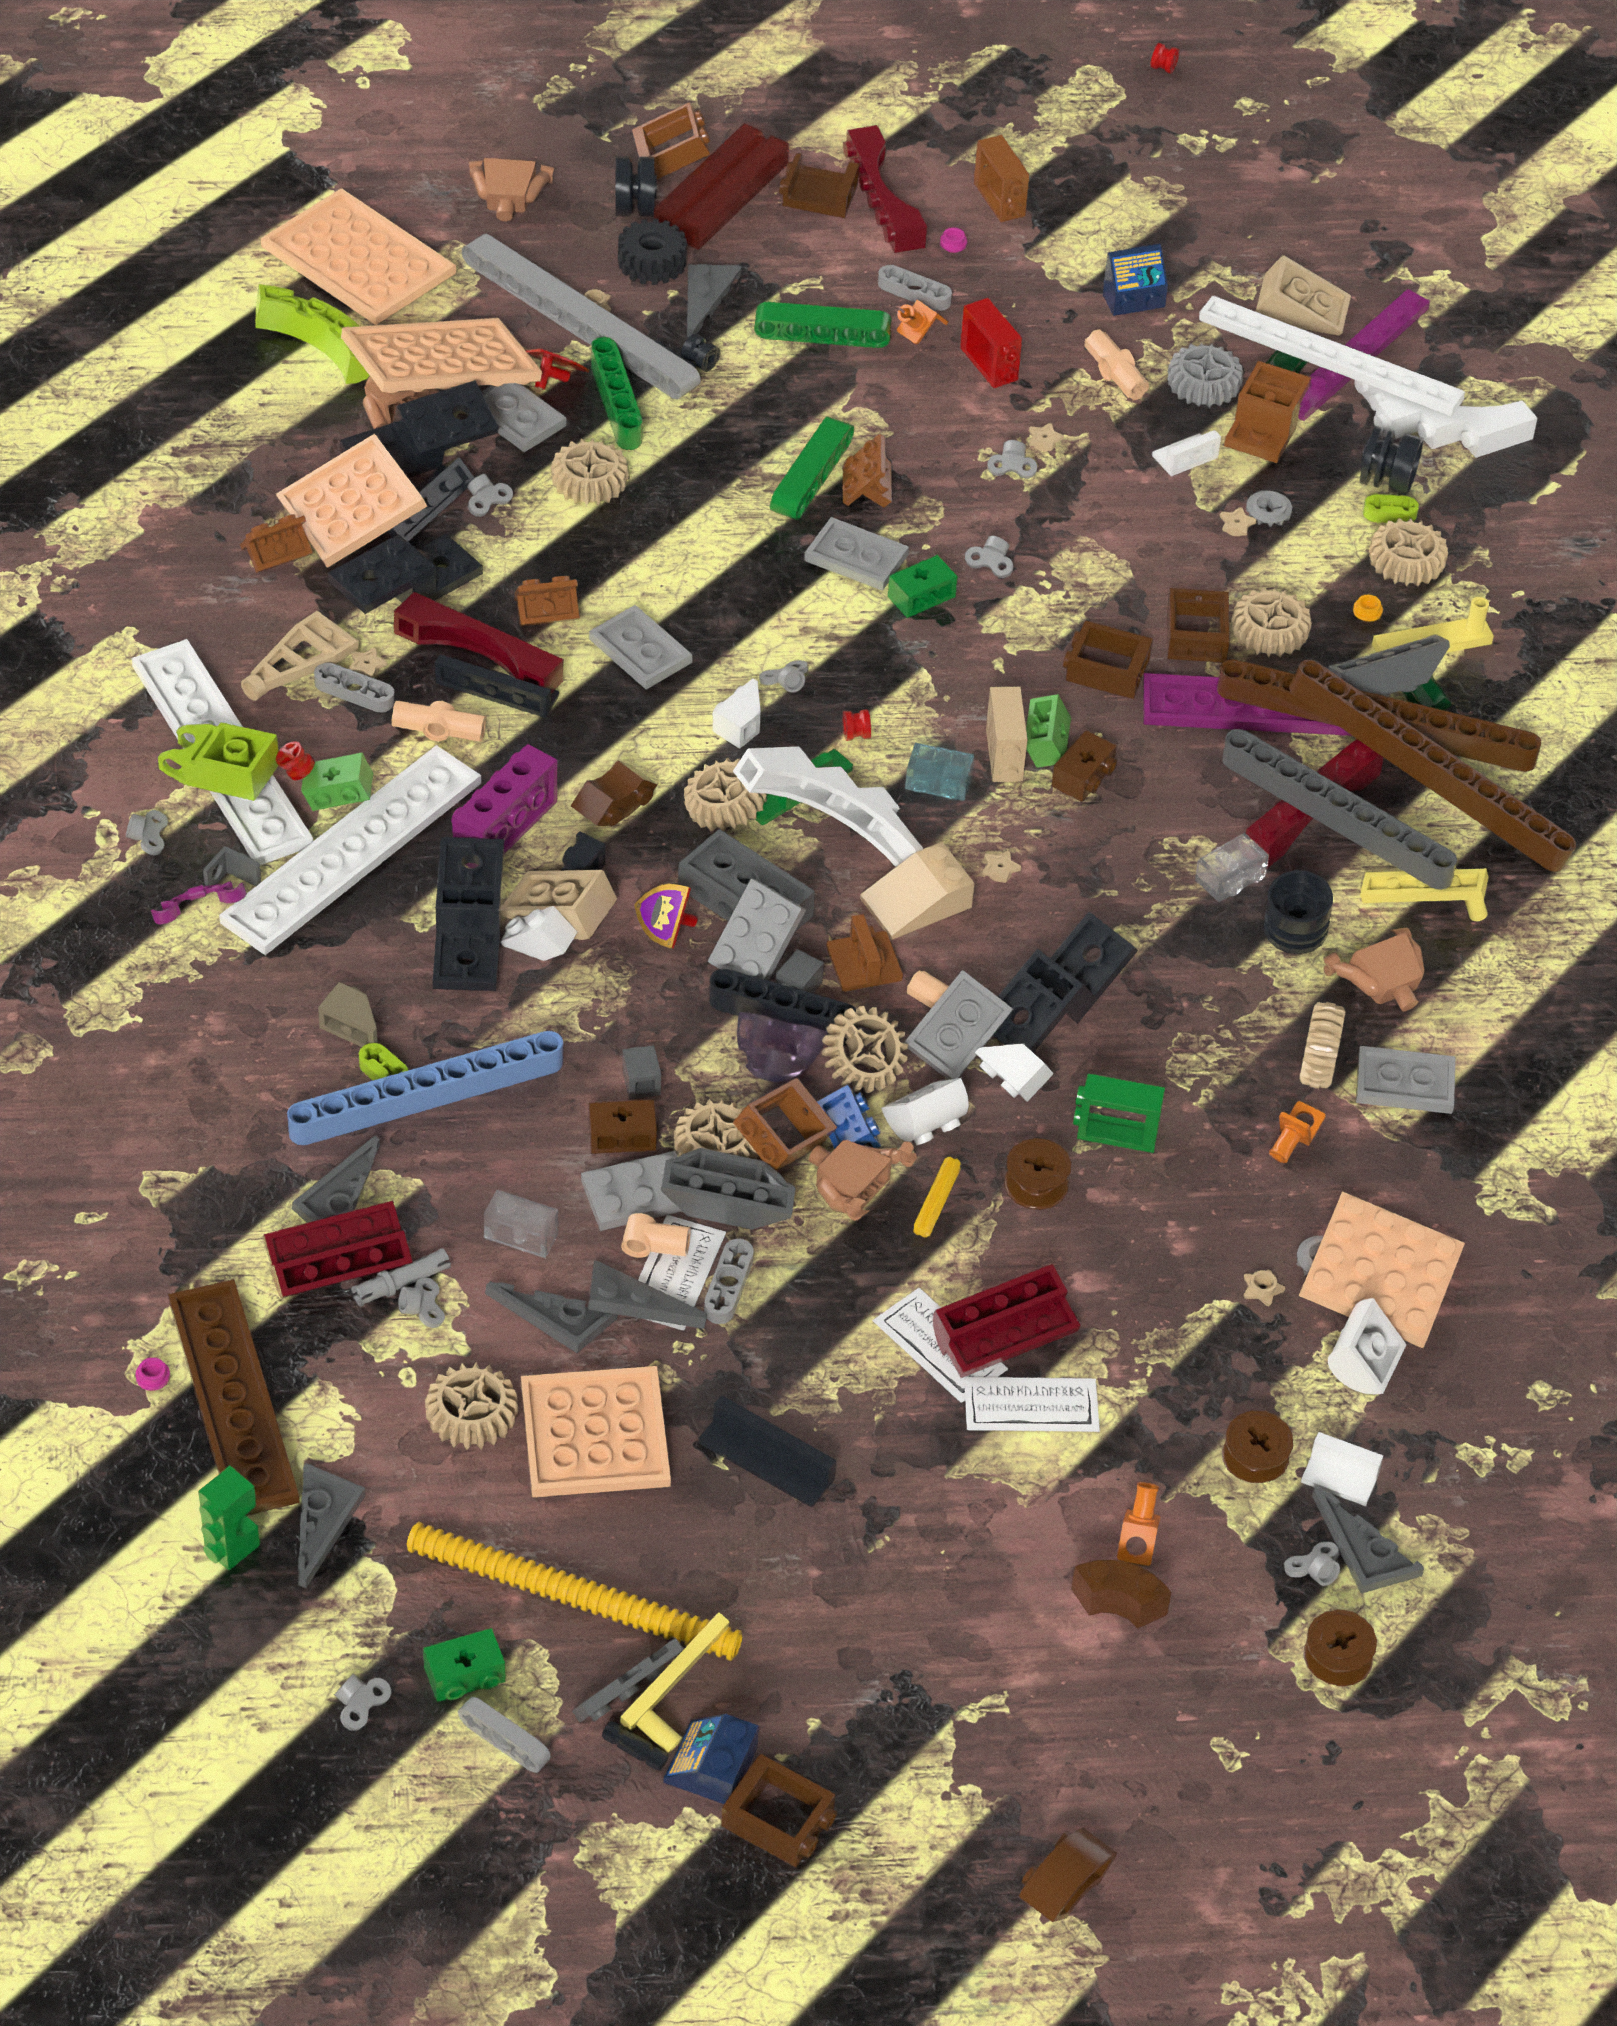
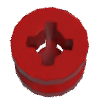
M1158 43L1151 58V68H1162L1166 73L1172 74L1178 62L1179 49L1175 47L1169 49L1165 47V44Z
M868 709L861 710L859 713L843 711L842 722L845 741H852L855 737L870 739L871 720Z
M297 741L284 745L278 751L275 760L280 768L286 769L287 775L294 781L301 780L309 775L315 765L314 758L309 753H304L303 746Z

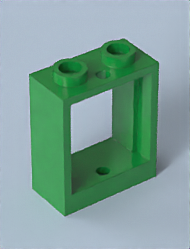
M1088 1074L1085 1086L1079 1085L1076 1105H1081L1076 1106L1073 1125L1079 1126L1077 1139L1154 1153L1165 1088ZM1091 1105L1146 1115V1121L1143 1123L1090 1113Z

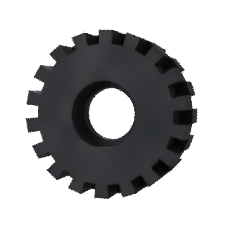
M642 219L641 224L635 221L631 223V228L626 226L623 229V233L619 234L618 266L619 269H622V273L625 276L630 274V280L640 279L641 284H646V281H652V285H658V281L662 280L663 284L669 282V278L675 280L678 278V273L682 274L684 272V267H686L687 239L683 231L679 232L678 226L673 225L670 227V222L665 220L662 224L659 223V219H653V222Z

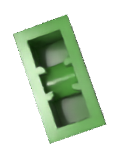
M1059 694L1030 699L1026 726V750L1037 768L1055 765L1067 752L1071 716Z
M363 753L316 761L313 770L303 778L301 791L312 811L370 800L373 771Z

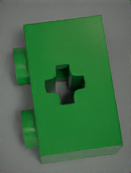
M936 555L890 575L888 598L906 618H909L956 597L957 575Z
M492 1628L423 1648L424 1668L437 1702L446 1699L455 1700L466 1693L480 1689H492L500 1683L506 1682L505 1661Z

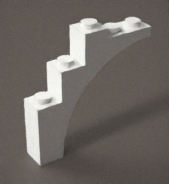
M1355 380L1357 391L1370 403L1371 408L1376 411L1374 425L1384 428L1383 435L1385 438L1390 429L1395 431V439L1403 437L1405 433L1412 434L1418 432L1419 437L1424 438V441L1431 449L1461 440L1464 447L1468 448L1474 457L1477 458L1532 440L1534 436L1537 417L1523 401L1488 407L1459 406L1453 416H1449Z
M800 747L749 748L733 770L749 793H766L787 797L808 804L833 816L870 841L895 867L915 852L923 850V847L896 815L900 807L884 787L858 788L842 767L816 768Z

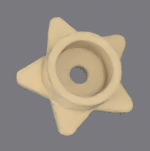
M597 289L589 290L584 294L586 298L608 312L611 311L607 304L611 297L609 294L605 295L603 291Z
M1051 423L1042 428L1031 426L1028 430L1033 436L1029 441V445L1034 446L1040 451H1052L1056 442L1064 440L1062 434L1054 431Z
M1241 507L1233 513H1220L1221 519L1225 522L1222 531L1232 536H1246L1248 527L1256 524V518L1245 515Z
M372 648L365 653L353 651L351 657L354 662L349 669L373 678L378 674L379 668L385 667L388 664L386 660L377 657L376 648Z
M1005 851L998 856L988 853L984 855L987 866L983 869L982 875L989 876L994 881L1006 883L1011 878L1012 873L1021 871V865L1011 861L1009 851Z
M1271 1270L1257 1271L1253 1275L1244 1274V1280L1248 1285L1244 1293L1245 1299H1259L1266 1306H1271L1273 1296L1285 1291V1287L1277 1283V1279Z

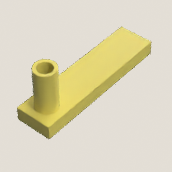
M1475 597L1471 601L1467 619L1373 636L1372 645L1376 652H1380L1435 634L1449 640L1450 647L1447 652L1490 645L1493 642L1494 635L1486 622L1489 602L1483 597Z
M1486 868L1455 869L1451 886L1447 889L1439 890L1426 885L1404 871L1366 872L1360 896L1363 903L1465 900L1470 919L1472 921H1482L1488 915L1484 896L1489 877Z
M720 1612L621 1716L620 1724L626 1730L632 1732L638 1726L668 1754L679 1744L682 1737L652 1709L728 1629L729 1621Z

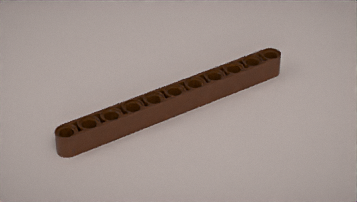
M1233 659L1226 660L1221 664L1217 684V692L1221 697L1337 726L1291 693L1289 685L1295 674ZM1359 690L1453 755L1522 772L1531 771L1537 765L1541 739L1535 733Z
M1304 660L1300 663L1289 685V690L1295 697L1544 868L1554 872L1564 869L1576 848V841L1570 834L1320 663L1313 660Z

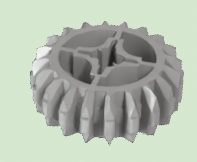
M1200 343L1196 347L1190 344L1188 349L1181 348L1179 353H1174L1168 365V385H1170L1172 393H1177L1178 399H1186L1187 404L1194 402L1197 403L1198 407L1201 404H1205L1209 408L1212 404L1221 406L1222 402L1230 403L1231 398L1237 396L1240 386H1242L1243 370L1242 365L1239 363V358L1233 357L1232 351L1225 352L1223 346L1215 348L1213 344L1204 346Z

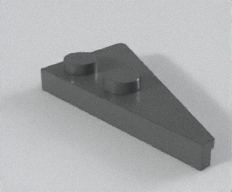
M688 264L687 337L699 332L705 317L712 315L721 303V299L729 293L732 282L735 279L739 280L741 277V266Z
M376 1136L371 1138L294 1200L291 1209L306 1223L354 1211L380 1148V1139Z
M594 1261L588 1310L704 1329L707 1313L599 1261Z
M490 1281L486 1284L485 1294L576 1353L581 1351L617 1320L618 1314L588 1310L585 1307L586 1301L567 1299L561 1295L535 1290L533 1296L515 1292L514 1285L502 1282L494 1283Z
M307 1463L303 1467L300 1555L298 1562V1585L307 1588L366 1496L364 1487Z
M1321 1487L1314 1488L1312 1497L1361 1594L1423 1576L1424 1567L1420 1562L1412 1563L1399 1553V1546L1390 1539L1384 1538L1379 1530L1358 1514L1355 1517L1339 1506L1340 1500L1334 1495L1322 1490Z

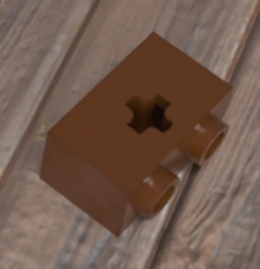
M1085 730L1054 765L1051 787L1083 802L1090 793L1094 794L1098 790L1102 779L1106 775L1110 776L1117 766V759H1115L1117 745Z
M654 1100L589 1103L591 1154L656 1151L657 1129Z

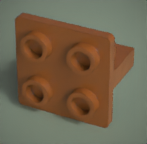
M878 434L873 440L867 441L863 448L855 455L848 457L843 464V503L847 506L862 494L883 508L892 502L891 462L885 457V436Z
M295 514L280 518L278 520L279 523L271 527L268 526V523L258 525L251 529L252 532L245 535L246 539L240 544L242 550H248L256 574L310 556L313 553L302 526L306 522L305 516L296 518Z
M569 576L554 577L552 582L540 583V579L525 580L522 582V586H518L514 594V599L517 601L520 626L580 619L576 593L578 583L577 580H570Z
M864 914L851 916L850 937L831 940L826 943V949L841 989L844 992L903 980V973L887 932H875L873 926L867 925Z

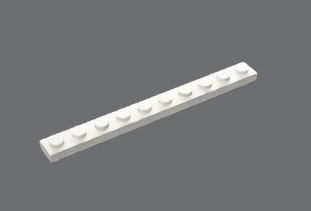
M1212 296L1200 311L1199 320L1446 415L1453 416L1464 400L1465 391L1218 297Z

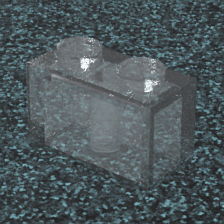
M1243 833L1198 859L1195 881L1218 902H1221L1229 896L1237 895L1248 885L1261 881L1267 872L1269 854L1246 833Z
M496 1190L484 1212V1238L543 1258L547 1257L558 1236V1209L507 1192Z

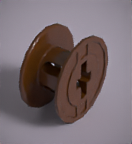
M1033 1138L1023 1140L1013 1146L1007 1155L1006 1167L1008 1171L1005 1174L1004 1187L1008 1196L1015 1203L1028 1209L1042 1210L1052 1208L1062 1202L1068 1193V1176L1071 1173L1072 1162L1068 1153L1059 1144L1048 1139Z
M1251 1410L1234 1418L1226 1430V1441L1222 1448V1461L1227 1470L1238 1479L1250 1483H1266L1276 1480L1284 1474L1289 1465V1456L1293 1449V1434L1288 1425L1277 1415L1266 1411Z
M1340 1609L1326 1611L1316 1617L1309 1626L1303 1657L1307 1668L1318 1679L1341 1687L1355 1685L1364 1680L1372 1670L1377 1637L1373 1627L1364 1617L1352 1611Z

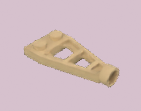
M316 611L297 623L254 668L251 675L241 681L242 689L249 699L256 701L271 689L314 673L315 668L320 664H337L351 655L353 651L358 650V640ZM306 641L321 653L309 659H303L293 649L300 642ZM284 658L294 667L279 672L272 666L278 660Z

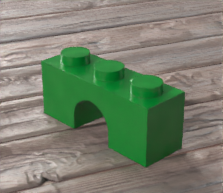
M228 1466L198 1491L204 1553L213 1563L217 1564L219 1562L228 1571L260 1546L258 1525L246 1516L249 1511L256 1507L254 1485L231 1466Z

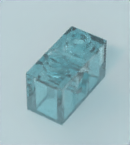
M915 743L907 766L905 789L965 801L973 773L974 754Z

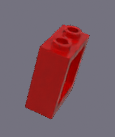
M989 298L964 305L960 349L993 388L1017 381L1022 337Z

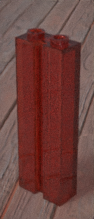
M744 123L654 208V219H659V223L662 224L664 220L670 222V227L673 225L678 226L679 232L683 231L685 234L687 245L700 250L787 166L789 143L772 135L767 139L761 130Z

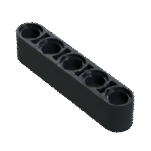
M718 969L710 975L709 1003L714 1009L819 1040H823V1037L830 1035L827 1032V1027L830 1024H835L834 1018L839 1014L844 1016V1012L849 1008L856 1012V1008L851 1004L733 970ZM845 1037L843 1041V1046L847 1045L845 1042L847 1039Z

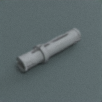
M441 1248L436 1252L412 1261L413 1263L403 1265L389 1272L385 1270L378 1272L377 1277L352 1286V1293L357 1292L353 1297L359 1306H363L384 1295L391 1297L396 1294V1290L415 1283L422 1277H429L442 1270L449 1269L451 1263L449 1261L445 1262L449 1260L446 1251Z

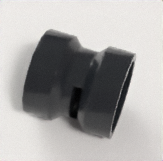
M698 334L691 335L685 341L681 350L683 357L691 362H695L696 366L704 372L714 368L721 353L719 347L712 343L707 344L706 340Z

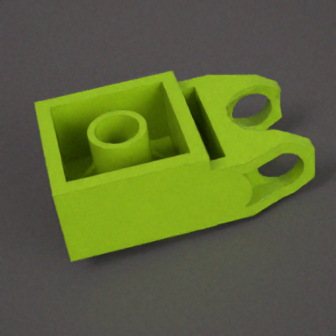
M220 722L218 726L192 724L179 727L176 731L178 744L185 749L168 750L160 753L158 756L159 769L184 785L255 801L278 767L275 760L279 749L276 734ZM184 733L193 735L195 742H189L185 738ZM166 759H171L179 764L181 768L174 769L170 767Z

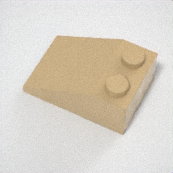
M1282 255L1265 273L1256 312L1300 329L1340 336L1343 332L1351 295Z
M940 842L915 852L861 893L860 899L883 930L887 932L889 938L893 940L972 908L974 882L946 845Z
M604 870L527 871L502 905L501 916L509 919L517 916L522 918L536 909L543 910L554 906L577 931L574 939L585 940L590 939L599 924L616 902L617 897Z

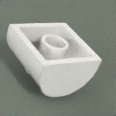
M958 1078L933 1082L881 1109L889 1126L899 1138L909 1142L914 1140L916 1145H920L933 1139L934 1136L931 1131L941 1127L943 1132L960 1126L961 1123L958 1118L967 1113L969 1104L962 1079Z
M1374 1298L1364 1299L1354 1306L1332 1353L1328 1357L1329 1368L1340 1382L1355 1391L1372 1395L1383 1394L1406 1347V1343Z

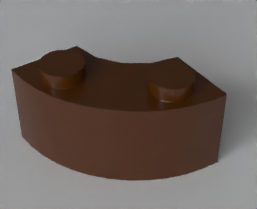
M617 760L612 768L602 777L585 782L571 807L596 826H615L641 805L648 804L653 797V790L658 784L632 765Z
M1095 1560L1074 1567L1071 1590L1089 1616L1099 1613L1117 1614L1128 1619L1138 1629L1168 1615L1172 1592L1157 1576L1146 1569L1118 1560Z
M1084 1827L1072 1834L1066 1831L1058 1839L1055 1849L1040 1866L1034 1865L1026 1872L1022 1879V1883L1025 1886L1018 1896L1052 1923L1066 1919L1082 1897L1093 1887L1100 1884L1118 1853Z

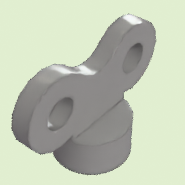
M1009 440L1003 444L1002 455L991 456L987 466L989 472L996 476L1004 475L1007 472H1015L1021 478L1029 479L1036 474L1037 463L1032 458L1025 457L1026 445L1023 442ZM999 462L1002 464V467L996 468L994 464ZM1028 465L1031 469L1025 471L1022 467Z
M482 474L472 480L467 486L473 495L469 500L468 510L474 516H485L491 505L508 504L512 499L513 491L504 483L494 486L488 476ZM502 491L506 496H500L498 492ZM479 503L483 508L479 509L475 504Z
M989 536L983 549L975 546L968 549L965 553L966 563L971 568L988 567L999 578H1006L1013 572L1011 559L1005 557L1009 544L997 536ZM979 555L980 558L978 560H973L972 556ZM1001 564L1007 566L1004 570H1000L998 567Z
M801 660L792 661L784 668L762 672L759 674V681L763 685H773L779 682L788 692H797L805 683L804 673L808 671V664Z
M156 810L149 811L145 817L132 814L127 826L126 837L137 841L141 840L140 844L143 851L150 855H158L164 848V841L159 833L166 828L168 819L162 812ZM152 819L158 820L159 823H155ZM149 842L154 843L156 846H151Z
M422 1277L417 1280L414 1288L403 1287L398 1300L400 1313L419 1314L420 1321L427 1327L437 1328L441 1326L445 1315L442 1309L435 1303V1298L439 1293L438 1284L431 1278ZM423 1287L429 1288L430 1291L424 1290ZM428 1314H433L435 1318H431Z
M1332 1542L1318 1543L1310 1554L1293 1556L1287 1559L1284 1563L1285 1573L1295 1578L1309 1574L1320 1585L1327 1586L1336 1580L1340 1572V1566L1335 1561L1339 1557V1548Z
M354 1673L334 1694L346 1705L340 1716L343 1726L352 1731L360 1730L365 1726L368 1721L369 1708L383 1705L391 1696V1688L387 1681L381 1678H373L365 1685ZM373 1688H379L382 1691V1695H374ZM350 1713H357L359 1720H351Z

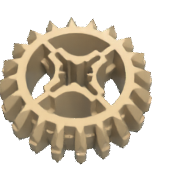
M581 439L578 444L570 441L568 447L562 446L560 452L555 453L551 465L553 486L557 489V493L563 494L565 500L573 498L575 504L580 501L585 502L586 506L589 502H595L599 505L600 501L609 503L611 497L618 498L619 493L624 491L627 479L629 478L628 463L622 451L616 450L614 444L607 446L604 440L597 443L594 439L591 442H585Z
M1399 518L1396 523L1388 521L1386 526H1380L1377 532H1374L1369 547V557L1371 565L1376 568V573H1383L1384 580L1391 578L1394 580V584L1404 582L1406 587L1409 583L1419 586L1421 581L1429 584L1431 579H1437L1438 575L1443 572L1448 557V547H1446V539L1441 537V531H1434L1433 525L1424 526L1422 521L1415 523L1412 522L1411 518L1408 522H1404Z
M1262 587L1259 593L1251 590L1250 594L1243 595L1242 599L1234 607L1231 619L1233 635L1237 636L1239 644H1245L1246 650L1255 649L1257 655L1261 652L1267 653L1268 658L1271 654H1277L1281 657L1284 652L1291 655L1294 649L1300 650L1303 643H1306L1312 624L1309 613L1310 609L1305 607V601L1297 600V595H1287L1286 590L1282 593L1276 592L1275 588L1272 591H1266Z
M727 758L722 763L715 760V764L711 766L704 764L703 771H694V778L688 779V785L684 788L685 807L693 822H697L701 828L707 826L710 831H713L719 827L724 831L727 827H732L735 830L738 824L747 826V819H756V813L763 810V803L766 802L767 794L749 793L733 772L740 758L734 762Z
M1317 1002L1314 1005L1300 1073L1302 1084L1318 1089L1319 1087L1328 1088L1331 1085L1345 1018L1343 1007L1329 1002Z
M859 1006L856 1012L849 1008L844 1012V1016L839 1014L834 1018L835 1024H830L827 1027V1032L830 1035L823 1037L822 1042L829 1047L822 1050V1055L831 1058L825 1063V1067L830 1068L834 1066L836 1071L833 1072L832 1078L836 1079L840 1075L843 1077L842 1087L852 1082L854 1092L861 1090L862 1086L866 1093H871L874 1087L880 1091L886 1087V1083L891 1085L896 1081L895 1075H900L903 1072V1067L900 1064H904L908 1057L901 1052L908 1049V1044L899 1041V1039L905 1036V1032L899 1031L896 1033L894 1028L898 1025V1021L894 1020L890 1024L887 1022L888 1012H884L878 1017L877 1007H872L868 1013L864 1006ZM855 1026L869 1028L875 1031L876 1034L868 1035L861 1029L857 1030ZM844 1037L847 1039L845 1042L848 1045L850 1051L848 1057H846L844 1053ZM873 1042V1044L868 1048L869 1050L866 1052V1054L863 1053L861 1056L857 1057V1054H859L862 1051L861 1049L864 1047V1045L867 1046L869 1043ZM882 1042H884L886 1047V1062L880 1048ZM862 1064L869 1070L873 1069L875 1073L860 1071L854 1065Z
M722 1098L719 1104H713L709 1099L705 1106L697 1102L694 1110L686 1108L684 1116L679 1117L676 1130H674V1149L676 1154L681 1156L690 1151L704 1148L757 1160L759 1155L732 1123L746 1107L738 1109L735 1101L730 1105H726Z
M477 1362L473 1368H466L462 1363L460 1370L455 1371L449 1367L447 1376L438 1374L436 1383L430 1384L429 1394L425 1399V1407L427 1408L426 1419L430 1423L433 1433H439L442 1442L450 1439L453 1448L459 1443H464L466 1450L469 1449L471 1444H477L482 1449L484 1442L488 1441L495 1445L497 1436L505 1438L508 1429L513 1428L515 1417L518 1414V1404H516L517 1393L513 1390L510 1379L504 1380L502 1371L493 1373L490 1365L485 1369H479Z

